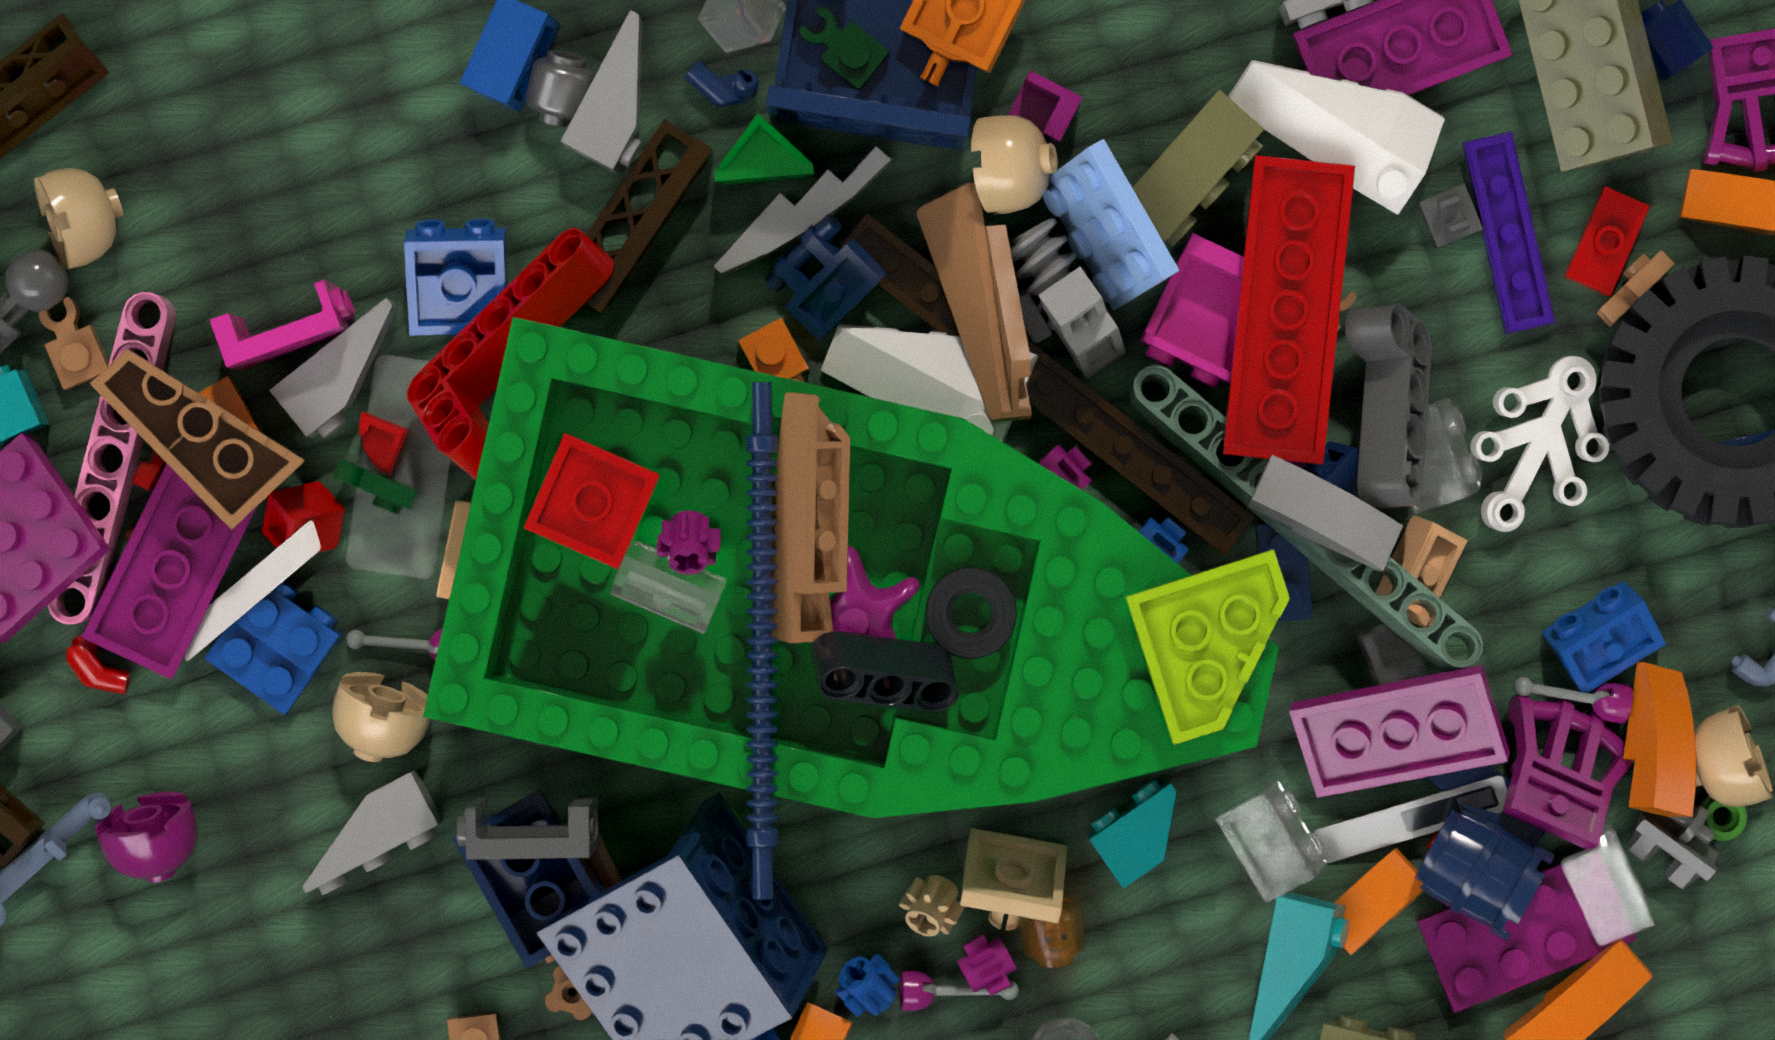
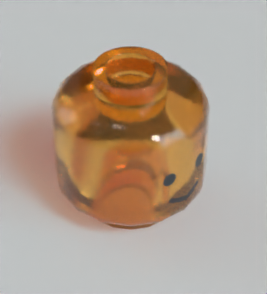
M1063 895L1058 923L1019 916L1023 952L1029 958L1035 959L1039 966L1049 968L1066 966L1075 961V956L1084 949L1083 911L1075 900L1064 898Z

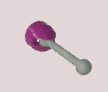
M442 629L434 632L430 640L366 636L360 630H352L346 636V643L352 649H360L364 645L428 650L431 658L436 661Z
M1519 677L1513 684V689L1519 696H1528L1530 693L1590 703L1595 714L1607 722L1624 724L1632 708L1633 693L1628 685L1606 683L1597 688L1593 694L1534 684L1527 677Z
M901 971L900 973L901 1011L925 1009L932 1003L935 996L989 995L986 987L974 993L970 985L936 986L925 973L917 971ZM1009 980L1011 986L995 995H1001L1006 1000H1012L1018 995V985L1014 981Z

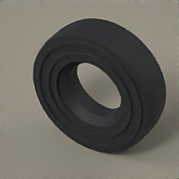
M964 567L947 573L933 586L927 598L925 617L929 632L938 645L944 647L950 654L957 657L975 659L996 652L1008 641L1015 628L1017 607L1012 591L998 575L982 568ZM965 593L982 595L988 601L991 608L989 623L985 628L975 633L961 631L955 626L951 618V608L954 601Z

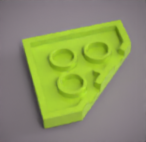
M1274 549L1125 597L1173 745L1224 729L1233 711L1232 708L1245 683L1248 682L1266 647L1265 644L1274 626L1290 600Z

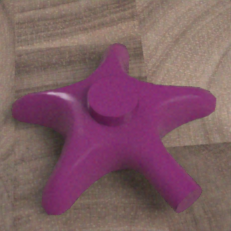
M848 546L847 591L835 592L829 596L833 631L897 639L892 619L899 608L917 593L919 581L911 577L888 588H876L869 581L858 552L852 546Z

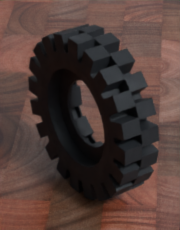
M1744 255L1740 260H1727L1726 256L1702 260L1696 266L1688 269L1683 267L1664 277L1656 286L1650 290L1648 289L1626 313L1615 329V334L1610 344L1606 347L1600 368L1602 378L1601 384L1598 387V412L1603 414L1605 426L1602 428V431L1608 440L1610 452L1615 451L1622 463L1619 468L1633 486L1638 484L1649 494L1647 499L1667 512L1673 510L1684 515V520L1705 526L1717 524L1724 525V528H1750L1758 524L1775 522V432L1755 444L1746 446L1723 445L1708 439L1694 427L1685 412L1682 401V382L1686 369L1693 358L1707 346L1721 340L1738 338L1757 342L1775 354V266L1768 264L1769 258Z

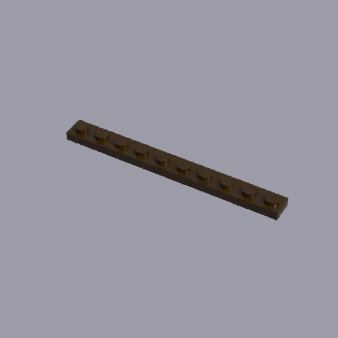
M866 213L839 249L841 250L849 241L854 239L887 273L877 284L879 287L937 332L947 333L950 336H960L935 266ZM1027 339L1029 352L1038 355L1027 383L1030 405L1225 556L1255 516Z

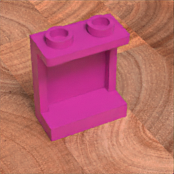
M1193 233L1188 237L1176 263L1180 271L1169 277L1139 343L1148 347L1145 354L1147 357L1168 367H1172L1175 360L1193 368L1190 374L1191 378L1216 389L1219 381L1226 385L1230 384L1243 257Z
M326 280L315 282L314 285L322 304V311L320 313L252 337L243 317L227 313L210 319L226 367L243 371L336 338L351 326L349 320L356 318L355 309L347 290L342 291L340 287Z

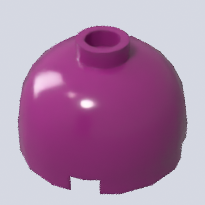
M165 791L139 796L137 800L142 806L131 808L124 812L121 803L112 807L110 814L106 818L97 820L94 827L101 850L107 862L117 872L132 878L147 879L148 882L156 883L174 876L176 873L175 869L187 861L196 847L198 829L191 801L189 799L187 802L185 794L181 792Z

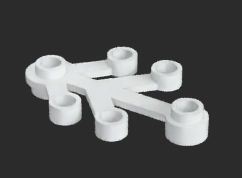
M1577 356L1563 357L1552 365L1548 378L1517 389L1504 387L1494 395L1493 407L1495 411L1501 416L1510 418L1523 414L1526 406L1547 399H1550L1541 417L1494 433L1489 431L1479 432L1471 441L1472 454L1477 459L1487 462L1498 460L1505 450L1528 443L1504 491L1489 494L1481 505V517L1488 527L1502 532H1509L1516 529L1522 523L1525 515L1522 500L1546 454L1555 481L1553 486L1555 499L1561 504L1576 506L1584 501L1587 495V487L1582 479L1575 477L1561 424L1568 410H1570L1579 437L1575 444V450L1581 459L1599 462L1607 456L1609 452L1608 440L1604 435L1597 433L1588 401L1595 390L1597 379L1594 368L1587 360ZM1576 372L1580 377V383L1576 389L1571 390L1567 380L1571 373ZM1512 393L1516 398V406L1513 410L1507 411L1504 408L1503 402L1505 397ZM1490 437L1494 442V449L1490 454L1484 455L1481 451V444L1484 439ZM1595 438L1598 442V450L1594 455L1590 456L1586 451V445L1590 439ZM1569 482H1573L1576 486V493L1571 499H1566L1564 487ZM1509 503L1512 506L1513 514L1509 520L1503 521L1500 517V510L1505 504Z

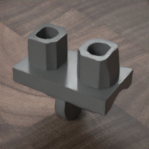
M1697 804L1693 808V817H1665L1641 810L1638 811L1636 825L1627 843V849L1641 860L1648 861L1659 848L1665 850L1673 857L1666 863L1664 874L1681 889H1685L1699 877L1708 881L1717 871L1714 863L1719 854V849L1710 843L1716 833L1704 825L1709 813L1708 809L1701 804Z

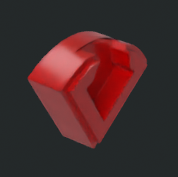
M362 411L359 421V434L364 451L378 469L388 475H392L410 429Z
M154 449L148 463L142 461L132 478V483L150 491L154 490L166 465V462Z

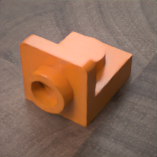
M782 318L738 340L754 371L805 382L801 374L809 371V367Z

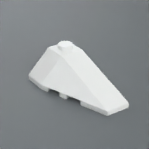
M1251 60L1228 96L1266 131L1311 161L1354 165L1353 188L1397 215L1426 174L1445 120L1443 116L1403 92L1390 89L1385 91L1361 86L1357 82L1343 79L1338 81L1310 75L1306 71Z
M838 325L821 371L871 398L964 418L1004 443L1013 420L993 422L989 419L960 336H950L942 332L926 334L901 332L893 328ZM1030 352L1032 374L1038 355ZM1029 376V377H1025L1026 386H1027V383H1028V381H1029L1030 376Z

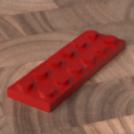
M1258 155L1254 157L1223 455L1270 459L1274 455L1289 462L1323 465L1355 174L1354 165Z

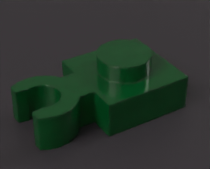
M818 6L815 9V13L826 22L825 30L819 34H814L802 25L799 33L807 43L817 46L824 45L828 48L820 58V61L852 87L860 91L890 54V51L852 20L841 31L836 27L835 18L831 11L823 6Z
M340 459L333 478L375 495L372 502L373 505L400 515L403 507L415 510L422 494L420 490L344 459Z

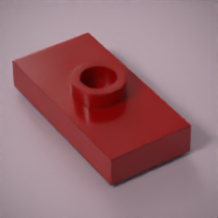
M1606 186L1602 187L1563 278L1606 297L1611 296L1650 206Z

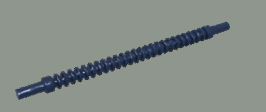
M752 382V434L746 436V451L752 453V460H748L746 465L752 467V474L748 475L746 480L752 482L753 486L752 489L747 490L746 494L751 496L753 501L752 504L746 506L748 511H752V519H748L746 524L752 526L753 530L751 534L746 536V539L752 541L753 545L746 553L752 556L753 560L752 563L747 564L746 568L751 570L753 575L752 578L746 580V583L752 585L753 590L746 597L752 600L753 605L746 612L752 615L753 620L747 623L746 627L751 629L753 634L746 641L748 644H752L753 649L746 656L752 659L753 664L746 671L752 674L753 679L747 682L746 686L752 689L753 694L747 697L746 700L748 703H752L753 709L748 711L746 715L748 718H752L753 724L748 726L746 730L753 735V739L747 742V746L753 750L752 755L747 756V761L753 764L752 770L747 771V776L753 779V783L747 786V791L753 794V798L747 801V806L753 808V813L747 816V820L752 822V828L747 829V846L752 847V899L767 900L773 899V847L778 845V829L773 828V822L778 820V815L772 813V808L778 805V801L772 798V793L778 790V786L772 784V778L778 776V771L772 769V763L778 761V756L772 754V748L778 746V742L772 740V733L778 731V727L772 725V718L778 716V712L772 710V704L778 702V698L772 696V689L778 687V683L772 681V674L778 672V668L772 666V659L778 657V653L772 651V644L778 642L776 637H772V630L778 628V624L772 622V615L778 613V609L772 607V600L778 598V594L772 592V585L778 583L776 578H772V571L778 568L777 564L772 563V556L778 554V550L772 548V541L778 539V536L772 533V526L778 524L776 519H772V512L778 509L777 505L772 504V497L778 495V491L772 489V482L778 480V477L772 474V467L778 465L776 460H772V453L778 451V436L772 434V382Z

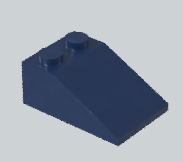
M541 789L532 792L488 817V822L491 826L564 825ZM457 835L452 838L526 969L552 955L537 935V931L543 923L606 890L587 858L466 860V846H458Z

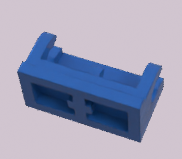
M497 0L459 83L485 98L521 113L526 102L533 63L535 60L547 56L561 24L548 13L518 0Z

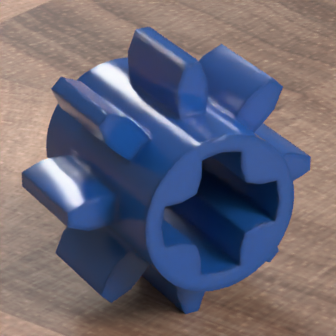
M1150 517L1138 530L1140 534L1177 564L1189 550L1180 542L1186 532L1169 517L1161 525Z
M875 954L870 961L858 955L842 967L839 974L841 986L835 990V993L844 1001V1005L855 1016L859 1017L865 1009L876 1016L893 1003L896 995L894 984L900 981V979L879 954Z

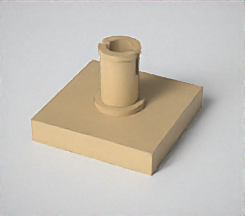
M971 828L967 844L960 906L990 911L989 922L998 929H1001L1004 914H1008L1006 930L1017 928L1021 920L1020 917L1058 923L1062 909L1067 845Z

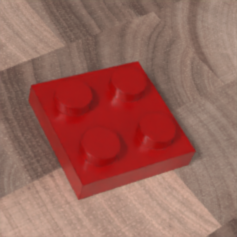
M565 433L523 528L611 567L620 569L661 475Z

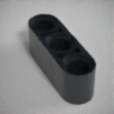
M831 631L816 638L811 646V655L818 687L821 694L826 698L923 712L947 710L959 699L960 691L950 653L940 645L844 631Z

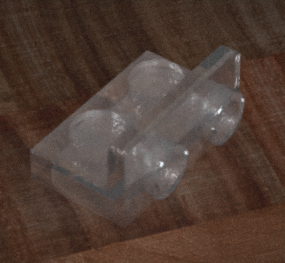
M1449 398L1428 405L1423 488L1419 503L1412 506L1414 514L1468 497L1481 490L1479 481L1482 480V469L1480 463L1468 451L1463 434L1466 432L1463 416L1456 406L1452 407Z
M1278 780L1269 784L1262 792L1231 807L1215 818L1265 903L1314 879L1327 865L1322 842L1316 834L1309 832L1300 817V808L1297 800L1291 792L1284 790Z

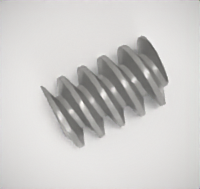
M1055 218L1042 222L1009 242V244L1015 245L1011 250L1012 261L1025 262L1016 273L1018 280L1034 278V282L1026 290L1031 297L1038 296L1071 272L1068 268L1077 258L1075 252L1059 254L1058 250L1067 241L1065 235L1049 237L1048 233L1057 224ZM1040 302V304L1037 306L1040 314L1046 313L1042 303ZM1049 321L1047 323L1049 330H1055L1053 324Z

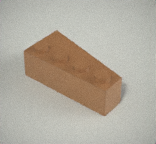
M126 349L90 383L231 530L305 461L297 454L129 349Z

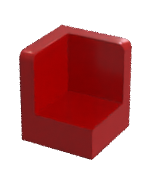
M312 482L273 491L268 495L262 533L277 549L307 522L313 521L321 544L319 552L331 550L338 545L345 508L321 482Z

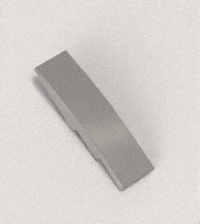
M876 146L844 182L827 170L796 206L780 193L714 265V268L724 276L764 259L798 240L810 225L815 226L819 224L826 215H834L853 201L891 164V159Z

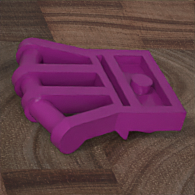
M1775 29L1709 39L1706 41L1713 85L1712 95L1716 105L1710 133L1704 147L1703 163L1716 166L1720 161L1751 168L1754 173L1766 171L1768 165L1775 164V144L1765 145L1758 98L1775 95ZM1741 100L1748 147L1724 142L1734 101Z
M1513 695L1509 702L1508 715L1515 727L1517 758L1510 770L1513 774L1503 813L1587 850L1599 846L1613 788L1634 762L1623 759L1625 742L1604 724V720L1597 714L1589 712L1586 715L1574 709V704L1560 698L1556 702L1532 701L1529 696ZM1534 720L1549 721L1551 725L1543 756L1538 755ZM1569 729L1579 732L1580 738L1573 770L1560 765ZM1598 746H1601L1613 759L1611 760V765L1600 779L1596 781L1591 779Z

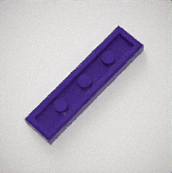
M1512 131L1463 142V153L1478 218L1483 228L1481 232L1504 333L1509 334L1555 323Z

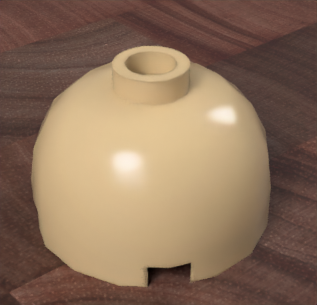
M998 115L977 119L973 127L971 152L981 151V167L973 168V176L978 197L984 210L987 213L993 212V215L1012 213L1031 207L1045 193L1049 185L1050 174L1057 171L1058 160L1054 145L1052 143L1046 144L1043 133L1030 120L1020 116Z
M75 168L53 170L34 178L35 192L41 215H46L52 231L48 232V235L66 269L78 268L101 258L111 248L116 237L115 219L123 216L122 206L115 189L112 188L105 191L97 177L85 170Z
M368 672L347 673L342 676L341 682L336 688L332 707L335 731L341 739L354 749L353 753L357 757L369 762H380L382 758L398 757L411 751L423 739L430 725L431 719L423 717L428 695L415 686L403 681L402 692L380 685L385 675Z
M1739 705L1721 710L1707 717L1694 731L1696 787L1703 785L1713 800L1722 805L1733 807L1753 805L1773 797L1771 794L1773 791L1762 752L1759 745L1755 746L1750 733H1744L1752 728L1743 709Z

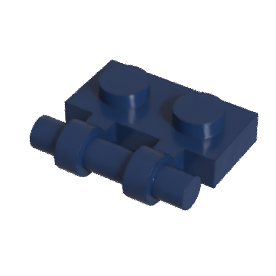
M831 214L826 215L819 224L815 226L810 225L802 233V241L791 252H783L773 264L774 270L765 278L766 284L776 292H779L787 284L796 293L785 307L818 341L822 340L887 275L884 269L854 239L849 241L841 250L833 243V237L841 230L842 225ZM815 256L824 267L812 278L806 272L805 265Z

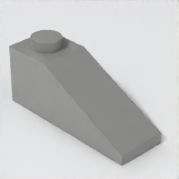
M632 10L627 15L561 139V143L565 147L614 173H617L621 164L626 167L630 166L642 141L635 138L639 131L642 20L640 15Z
M385 298L269 390L306 437L314 438L320 434L325 439L347 422L343 414L352 408L398 309L392 300Z

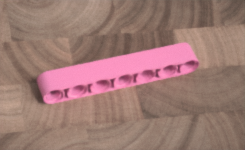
M140 292L127 300L121 315L109 365L126 349L131 351L140 349L146 354L148 362L163 370L176 320V312L168 299L151 292ZM155 302L161 312L160 320L154 327L145 329L140 324L139 311L146 303ZM100 396L74 497L106 541L110 550L47 605L50 614L55 620L63 624L73 625L90 621L106 588L133 486L132 478L137 470L144 444V439L128 423L122 425L115 419L114 408L102 396ZM115 445L122 452L123 462L117 471L111 473L103 467L101 456L108 446ZM99 492L105 494L110 501V511L102 520L95 519L89 510L91 498ZM72 588L80 590L85 598V607L77 616L70 614L64 605V597Z

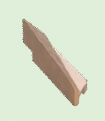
M975 182L967 183L921 206L917 211V217L989 419L993 422L1030 419L1031 407L1025 377L1031 376V357L1006 224L986 226L985 228L982 204L978 197Z
M788 392L784 396L777 454L778 465L775 471L778 480L774 481L773 488L778 491V495L772 497V504L778 506V509L772 512V519L778 521L776 526H772V533L778 536L777 540L772 541V548L778 550V554L772 556V563L778 565V568L772 571V578L778 580L776 585H772V592L778 594V598L772 600V607L778 609V613L772 615V622L778 624V628L772 630V637H776L778 641L788 643L814 642L822 634L833 631L829 593L847 591L850 437L841 425L830 422L818 407L820 399L817 395Z

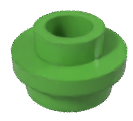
M1709 795L1701 801L1700 804L1709 811L1704 825L1716 833L1713 838L1714 840L1728 841L1734 839L1745 828L1747 822L1745 806H1725L1713 800ZM1719 807H1725L1729 814L1728 820L1722 825H1717L1713 820V813Z

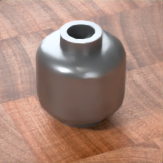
M550 50L547 57L534 61L526 100L532 109L540 112L539 120L541 122L555 126H568L569 119L574 117L595 77L593 70L586 66V58L568 52Z

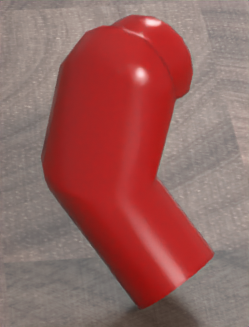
M82 635L74 637L71 646L66 649V662L81 683L89 688L126 695L131 682V671L104 666L96 655L98 650L97 644L82 638Z

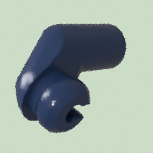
M700 60L691 67L684 77L688 83L718 107L749 102L756 96L759 86L757 75L749 69H740L735 74L717 76Z

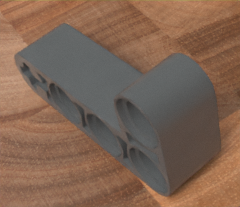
M1398 303L1352 309L1348 312L1345 321L1347 342L1352 351L1366 361L1357 478L1359 498L1375 509L1415 506L1421 499L1423 488L1432 353L1430 333L1424 322Z

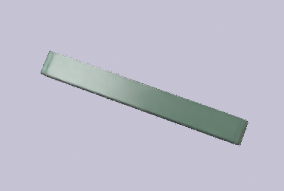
M1152 365L1142 369L1137 374L1130 389L1129 400L1131 407L1139 416L1238 500L1248 506L1255 490L1254 481L1261 477L1269 459L1240 456L1241 463L1236 466L1222 464L1217 458L1216 449L1223 446L1226 417L1167 368ZM1156 382L1164 388L1166 398L1160 402H1150L1142 395L1140 388L1144 383ZM1187 413L1198 416L1203 423V431L1198 434L1186 433L1180 427L1178 418ZM1249 508L1439 670L1448 672L1468 668L1479 660L1483 653V641L1478 631L1391 557H1389L1383 572L1356 560L1350 563H1340L1332 556L1329 548L1291 532L1292 527ZM1382 573L1387 576L1392 585L1391 594L1382 596L1374 593L1369 585L1370 574ZM1419 605L1426 609L1430 617L1428 627L1417 628L1410 623L1407 617L1409 606ZM1447 638H1459L1466 644L1468 649L1466 660L1458 661L1448 655L1445 648Z

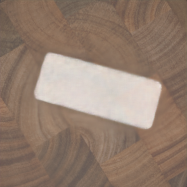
M381 355L375 361L368 413L410 429L392 475H388L378 469L371 462L363 447L360 466L420 490L422 494L415 510L403 507L400 515L373 505L372 502L375 495L356 488L346 562L351 568L421 579L430 578L435 572L451 460L437 449L407 399V389L411 380L430 361L392 355Z

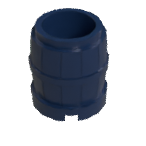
M1452 809L1414 879L1422 883L1420 888L1448 906V910L1455 914L1461 913L1478 923L1490 927L1489 933L1506 942L1511 933L1504 929L1505 924L1508 920L1515 924L1519 923L1545 876L1543 872L1537 870L1541 859L1551 864L1554 854L1538 845L1533 849L1521 839L1505 830L1506 827L1498 823L1495 825L1465 810L1460 814Z

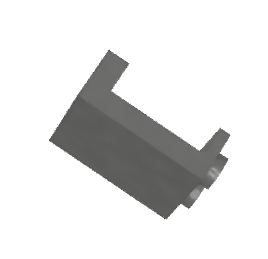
M578 795L568 806V825L491 826L488 822V797H477L465 808L464 815H460L457 818L458 846H466V860L590 858L599 846L598 795Z

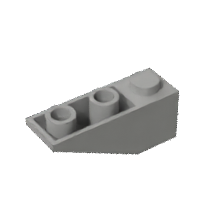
M417 769L366 795L302 886L305 893L318 887L322 895L327 894L349 882L345 875L346 872L362 865L367 873L392 860L393 858L389 850L406 842L409 849L412 850L436 837L433 827L442 823L443 819Z

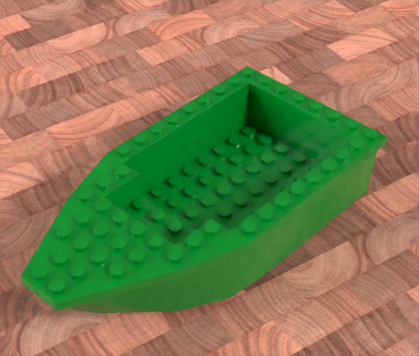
M516 317L512 318L424 709V718L747 790V786L753 783L752 777L747 776V771L753 768V764L747 761V756L753 753L752 748L747 746V742L753 739V735L747 732L746 729L753 724V720L748 718L746 714L748 711H752L753 706L746 699L752 696L753 691L746 685L747 682L752 681L753 676L747 673L746 670L752 666L753 662L746 655L748 652H752L753 647L746 640L752 637L753 632L746 625L752 622L753 618L752 615L747 614L746 610L751 608L753 603L752 600L747 599L746 595L752 593L753 588L752 585L746 583V580L752 578L753 573L746 566L752 563L753 559L752 556L747 555L746 551L751 549L753 544L752 541L746 539V536L751 534L753 529L752 526L746 524L748 519H752V511H748L746 506L752 504L753 500L746 492L752 489L753 485L752 482L746 480V477L752 474V467L746 465L748 460H752V453L746 451V436L752 434V382H772V434L778 436V446L784 396L788 392L817 395L820 399L818 407L830 422L841 425L850 437L848 546H852L858 552L865 573L871 584L876 588H888L911 577L919 581L917 593L899 608L892 619L897 639L937 644L931 636L926 623L925 608L927 598L933 586L944 575L959 568L977 567L998 575L1012 591L1017 607V619L1013 633L999 650L988 656L975 659L961 658L950 654L960 694L959 699L952 707L941 712H923L826 698L821 694L817 683L811 655L813 642L788 643L778 641L776 644H772V651L778 653V657L772 659V666L778 668V672L772 674V681L778 683V687L772 689V696L778 698V702L772 704V710L778 712V716L772 718V725L778 727V731L772 733V740L778 742V746L772 748V754L778 756V761L772 763V769L778 771V776L772 778V784L777 785L778 790L773 792L772 796L870 818L1036 802L1257 747L1279 646L1268 638L1265 644L1266 647L1232 708L1233 711L1224 729L1173 745L1125 597L1191 576V574L1103 502L964 418ZM565 433L661 475L620 569L611 567L523 528ZM778 451L772 453V460L777 461ZM776 466L772 467L773 475H775ZM682 511L702 513L709 517V529H721V549L716 552V564H707V567L702 572L692 575L680 574L669 568V556H657V538L662 531V521L671 522L672 517ZM965 593L954 601L951 608V618L955 626L961 631L975 633L985 628L989 623L991 608L988 601L982 595Z

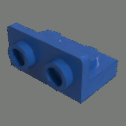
M1620 582L1615 586L1602 590L1596 598L1574 612L1560 616L1553 625L1542 632L1546 642L1559 656L1574 687L1579 692L1584 693L1591 692L1666 645L1645 601L1626 582Z

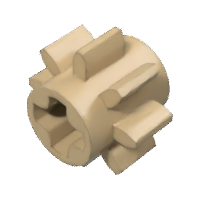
M930 875L924 881L919 877H915L899 903L901 908L908 910L905 916L908 926L924 936H935L940 930L946 935L949 934L965 906H960V902L956 901L958 897L957 887L950 880L939 875Z

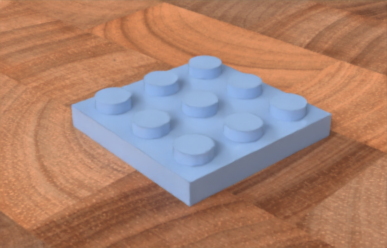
M1104 139L1086 148L1058 169L1056 173L1050 175L1049 185L1043 194L1044 202L1049 211L1054 216L1060 218L1068 232V243L1071 250L1075 252L1079 259L1084 260L1093 275L1092 283L1102 296L1103 301L1109 303L1113 311L1180 271Z

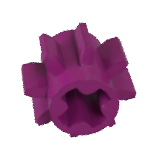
M1058 444L1038 462L1041 466L1081 490L1092 481L1084 472L1092 463L1076 446L1066 453Z
M682 511L675 514L671 522L662 521V531L657 538V556H669V568L680 574L692 575L702 572L707 567V564H716V552L721 549V529H709V517L696 511Z
M984 934L963 945L968 955L957 960V963L974 993L986 987L989 995L993 996L1011 986L1007 975L1016 971L1017 968L1000 937L988 943Z

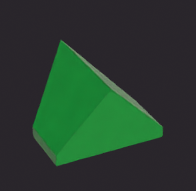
M757 114L716 168L714 178L716 186L814 178V168L810 160L761 115Z

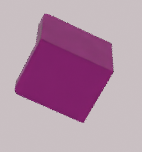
M1029 71L1008 115H1017L1030 120L1043 133L1045 140L1058 146L1083 97Z

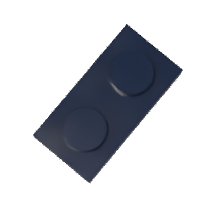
M1255 524L1257 554L1274 549L1290 597L1277 622L1312 619L1309 559L1268 524Z

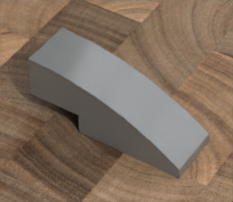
M1078 267L1038 295L1057 334L1085 380L1126 353L1118 326L1108 314L1102 296L1081 267Z
M1274 455L1268 460L1247 506L1292 527L1291 532L1380 572H1383L1403 527L1359 498Z

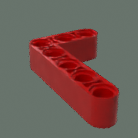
M570 228L556 237L416 374L408 386L407 399L437 449L474 479L477 478L489 425L479 406L497 389L512 318L516 317L561 327L605 284L613 271V259L578 228Z

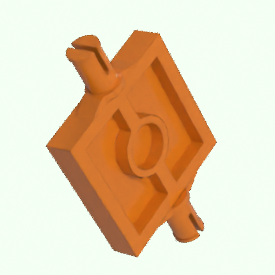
M913 0L899 29L923 41L933 51L919 78L938 87L950 60L954 62H967L990 74L1026 0Z

